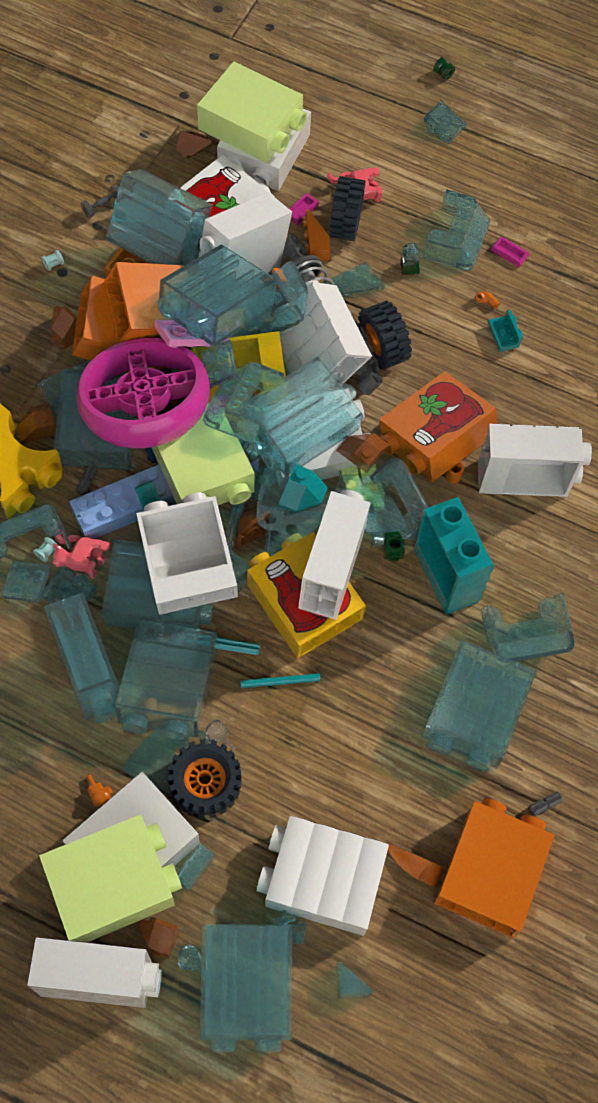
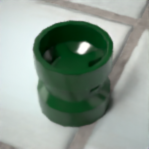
M443 57L439 58L433 67V71L441 74L445 80L450 79L456 69L453 64H448L447 60Z

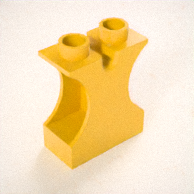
M0 404V502L6 517L10 519L16 512L20 514L25 513L34 504L35 496L30 492L29 485H35L39 489L43 487L52 488L61 479L63 468L56 449L49 451L32 450L21 445L15 439L16 429L11 413Z

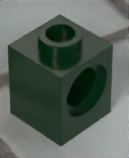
M404 530L384 531V559L398 561L404 558ZM390 545H396L398 548H391Z

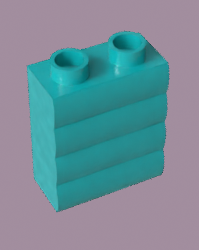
M459 497L424 509L414 551L447 615L476 604L482 599V593L486 589V583L490 579L494 564Z

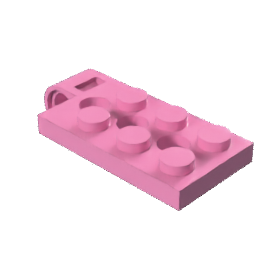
M223 310L219 313H208L206 320H155L154 327L170 347L228 346L229 338L227 336L235 334L239 324L229 311Z

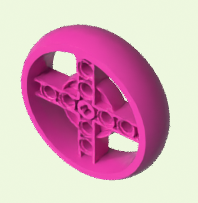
M161 338L133 339L111 346L98 354L87 365L77 386V407L86 426L102 440L125 448H150L169 443L181 437L196 425L204 414L209 401L210 381L203 363L185 346L173 348L168 346ZM148 366L168 367L181 372L165 375L157 369L148 368ZM130 370L118 380L117 384L104 386L115 376ZM187 397L172 410L157 416L156 413L162 411L169 404L170 400ZM122 410L128 415L138 417L139 420L117 419L103 413Z

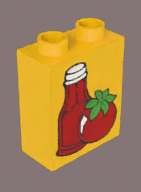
M314 532L303 538L299 533L291 535L281 544V551L272 556H269L267 552L255 556L248 563L250 569L247 570V586L297 659L361 621L366 608L365 603L350 582H348L337 620L298 608L302 578L316 538Z

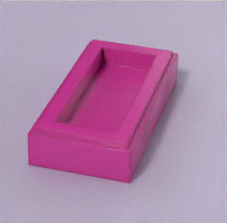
M305 193L290 208L292 211L290 221L298 226L303 221V216H306V209H309L312 213L319 206V201Z
M502 236L491 248V251L517 267H520L530 254Z

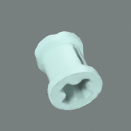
M55 250V253L46 257H41L47 271H50L54 266L64 264L59 250Z
M45 537L41 546L33 550L34 554L40 560L47 562L48 557L55 550L53 547L55 542L51 538Z

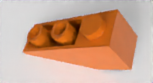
M306 209V216H303V227H306V230H304V241H308V244H305V250L309 255L319 257L321 261H330L329 235L311 211Z

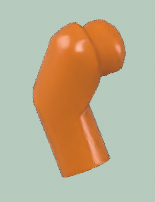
M477 292L475 294V300L478 303H488L493 309L500 305V302L490 292Z

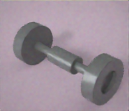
M117 184L111 186L112 194L96 200V203L90 205L86 200L81 202L84 214L88 218L93 217V208L106 204L113 197L118 202L124 200L120 187Z

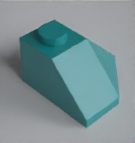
M295 464L278 505L295 513L303 511L304 508L321 505L328 487L314 471Z

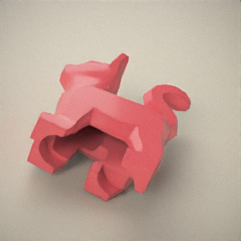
M378 168L343 172L339 175L365 180L363 201L374 199L376 202H380L382 189L379 183L374 181V176H379ZM329 172L327 178L330 183L337 184L339 176L335 178L332 172Z
M58 530L54 537L58 543L67 545L76 542L73 550L68 553L65 549L54 543L55 551L52 555V565L54 567H69L74 571L87 572L89 577L94 579L98 571L94 569L96 563L91 561V559H96L99 565H104L107 558L103 555V551L110 550V543L78 535L62 537L64 531Z

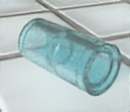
M199 843L177 872L181 886L187 891L192 889L216 857L204 845Z

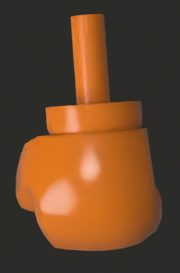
M87 775L86 778L91 785L88 787L91 802L95 807H102L111 799L112 789L110 786L103 787L101 782L95 784L92 776Z

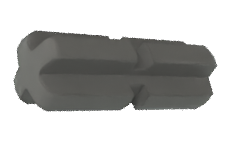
M88 465L86 467L83 478L76 489L78 494H87L91 485L90 482L93 481L97 472L95 466Z
M555 792L543 800L541 799L529 805L528 810L532 816H536L546 811L547 808L550 809L560 804L563 799L559 792Z

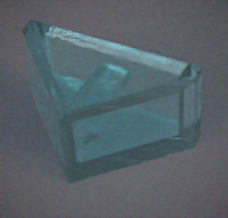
M341 961L338 962L336 965L338 998L370 997L374 990Z

